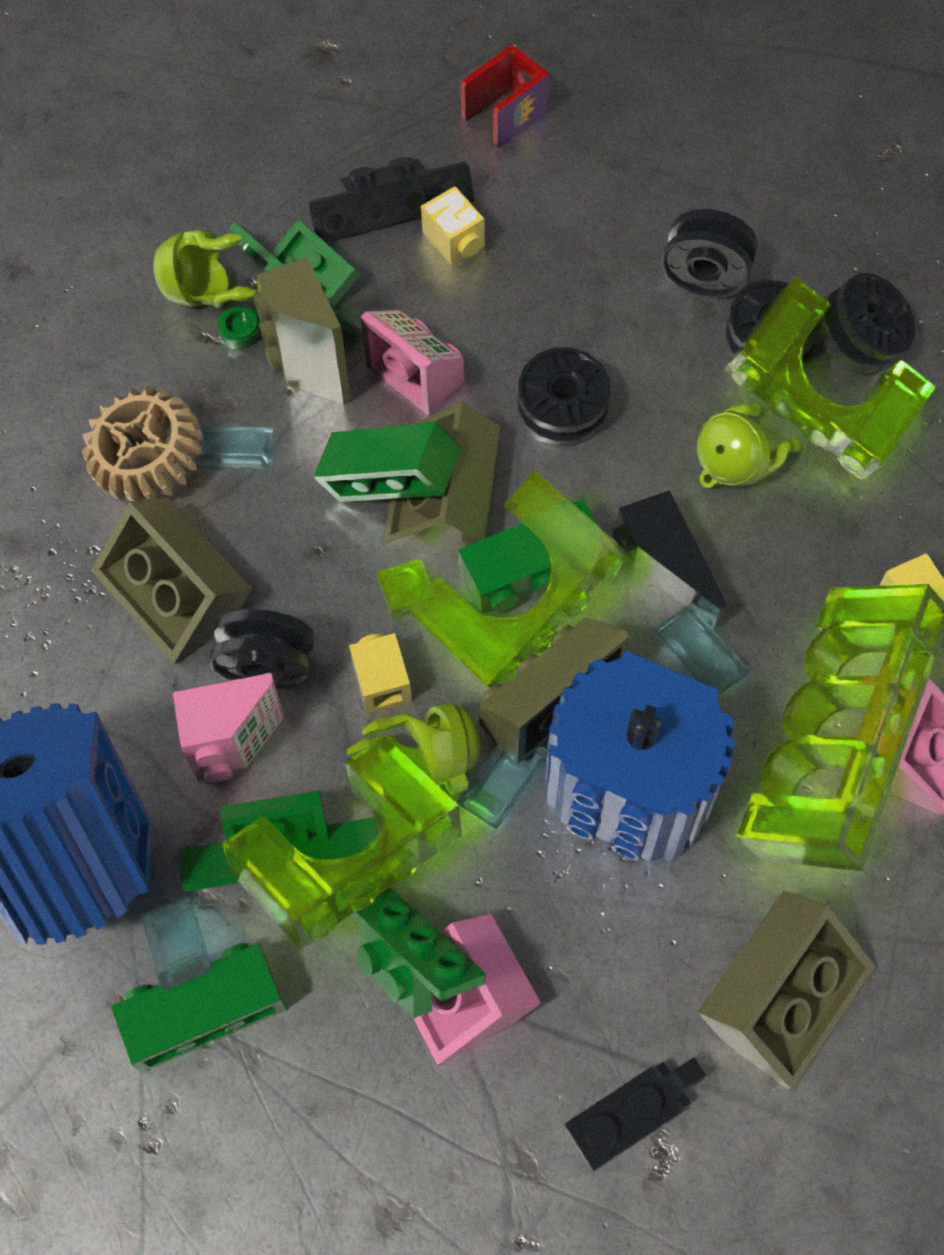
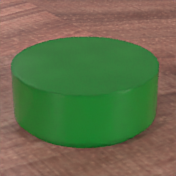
M247 306L228 308L220 315L217 322L221 341L232 349L243 350L250 348L259 341L262 334L259 327L260 318L258 314Z

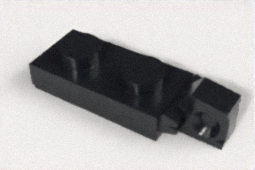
M695 1057L672 1072L663 1062L655 1068L650 1067L566 1122L563 1127L591 1172L594 1173L682 1113L681 1110L691 1104L684 1092L703 1081L706 1074Z

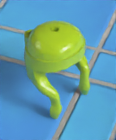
M193 230L181 232L164 241L156 250L153 262L155 280L163 296L181 306L197 307L211 305L216 308L222 307L229 301L244 302L252 299L253 296L257 295L258 291L243 286L230 289V281L226 269L216 260L219 250L233 248L243 241L244 237L237 233H229L218 238L210 230Z
M753 402L750 405L742 404L730 407L721 413L713 415L703 425L697 438V455L700 465L703 467L700 483L705 488H712L720 484L745 486L760 482L785 463L790 451L799 452L803 443L796 437H790L780 443L770 454V446L765 433L755 421L747 417L760 416L762 412L761 403ZM721 446L724 447L723 453L720 450Z
M447 702L430 708L424 721L404 713L389 718H377L362 730L363 736L404 725L418 743V748L406 747L393 736L382 735L363 738L347 749V756L349 757L386 746L402 773L413 784L427 787L445 785L449 794L455 795L468 790V781L465 773L476 766L480 758L482 744L478 726L466 708Z

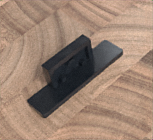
M400 157L390 161L389 166L378 169L362 167L349 173L350 176L339 178L342 193L310 201L308 208L314 232L327 242L421 217L422 205L455 186L470 203L475 201L470 167L465 161L427 171L418 158Z

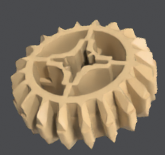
M147 385L142 394H140L138 390L130 387L128 397L124 399L114 394L115 403L109 408L100 405L102 416L96 419H89L90 427L93 431L82 434L87 447L81 450L83 459L87 462L88 474L96 480V484L103 492L110 493L121 502L126 498L129 501L142 500L143 497L147 500L157 499L158 493L162 491L165 495L172 497L171 486L177 482L178 484L186 485L185 472L197 471V464L193 459L203 456L202 447L199 443L204 438L199 428L197 416L192 410H189L188 405L182 398L174 397L165 388L157 392L154 388ZM171 425V437L167 445L165 444L166 439L168 437L166 431ZM120 445V449H119V451H118V453H117V456L119 457V459H118L117 463L115 464L116 452H117L118 446Z

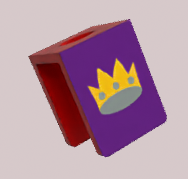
M511 44L462 80L460 84L461 117L468 121L508 90L514 89L516 92L498 104L493 110V143L500 147L548 111L550 74ZM522 70L527 72L532 79L528 83L523 78Z

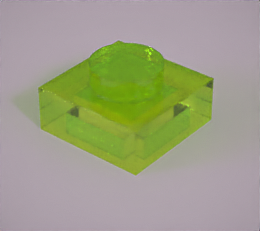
M420 558L376 572L377 581L392 619L436 605L435 595Z

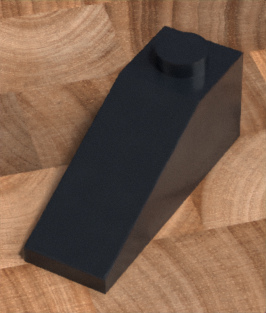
M670 490L620 507L616 527L612 530L614 541L620 553L627 552L633 566L713 629L722 626L728 605Z

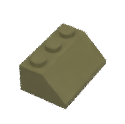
M305 257L256 275L259 294L253 296V300L262 321L259 323V327L267 345L264 350L273 373L281 371L289 387L343 405L352 402L341 326L308 258Z
M463 402L414 423L436 422L446 430L447 435L461 448L444 496L390 499L383 546L395 550L456 555L458 554V549L485 539L493 491L492 485L498 453L500 425Z
M168 497L129 501L91 569V572L173 664L180 663L214 637L215 622L219 616L230 611L240 610L253 589Z
M585 617L575 627L571 625L565 626L554 636L550 643L551 646L540 656L532 654L518 666L515 672L516 675L503 686L500 683L495 684L482 696L479 702V726L518 765L549 739V731L556 703L560 705V696L565 687L572 689V680L579 671L587 674L588 665L597 659L607 663L621 659L624 651L628 649L630 635L622 628Z
M783 891L702 1005L698 1014L724 1043L782 1086L793 1091L876 966L829 905Z

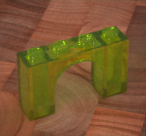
M795 277L777 295L723 370L734 378L737 385L747 391H751L767 403L775 415L787 419L800 429L811 443L823 447L837 458L844 469L864 479L885 464L935 389V386L904 361L899 360L878 378L861 405L843 406L822 397L812 387L805 375L802 364V350L807 337L831 304L799 278Z
M536 470L508 499L504 506L539 537L548 551L551 561V576L547 590L540 601L529 611L512 618H493L482 613L453 584L439 576L408 610L489 688L498 683L502 686L505 685L516 675V669L527 657L535 652L540 654L549 648L552 639L557 634L555 630L567 617L574 618L583 611L590 601L588 594L600 581L606 583L615 576L623 564L620 559L626 554L615 540Z
M385 736L345 762L351 793L384 825L377 839L363 851L337 860H322L307 856L298 851L265 816L222 843L230 873L300 950L314 940H320L329 935L338 923L355 911L367 908L379 894L396 882L409 878L421 864L438 852L442 853L450 849L457 839L462 836L459 805Z

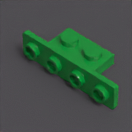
M299 219L273 251L251 231L236 221L232 223L229 228L244 237L243 241L237 245L253 259L257 260L259 256L268 262L264 267L265 271L307 257L336 315L341 331L345 330L356 338L362 330L335 307L361 275L353 265Z
M320 790L221 806V822L226 842L182 849L180 852L181 884L184 891H193L379 860L381 858L377 822L375 818H366L327 825Z
M380 878L362 879L354 885L336 892L337 903L360 924L361 946L357 948V959L362 971L367 976H372L385 989L388 997L393 1002H398L413 1018L432 1011V993L439 1000H446L485 984V971Z

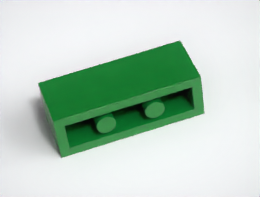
M436 422L401 426L389 425L387 427L370 429L356 428L350 431L332 432L313 477L339 502L444 496L461 448L447 435L446 430Z
M583 498L458 549V570L481 615L490 611L502 612L510 609L519 599L534 593L543 595L553 591L561 582L575 576L583 578L594 574L606 562L608 542Z
M248 943L231 946L221 952V959L203 967L199 963L182 967L171 975L173 980L154 988L151 984L133 988L123 995L124 1001L112 1005L111 1008L131 1065L142 1074L286 1011L271 969L259 943L249 946Z

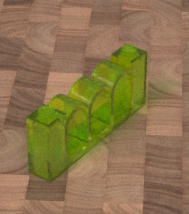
M929 584L829 589L815 626L820 633L813 638L805 654L804 666L806 674L812 680L802 685L791 696L784 708L782 723L784 731L790 739L781 743L764 763L760 776L763 794L752 793L736 836L762 861L863 871L944 634V601ZM870 652H887L879 676H839L843 667L851 659ZM849 709L866 710L857 736L817 735L822 724L839 711ZM826 768L845 769L835 799L795 796L801 782L811 773Z

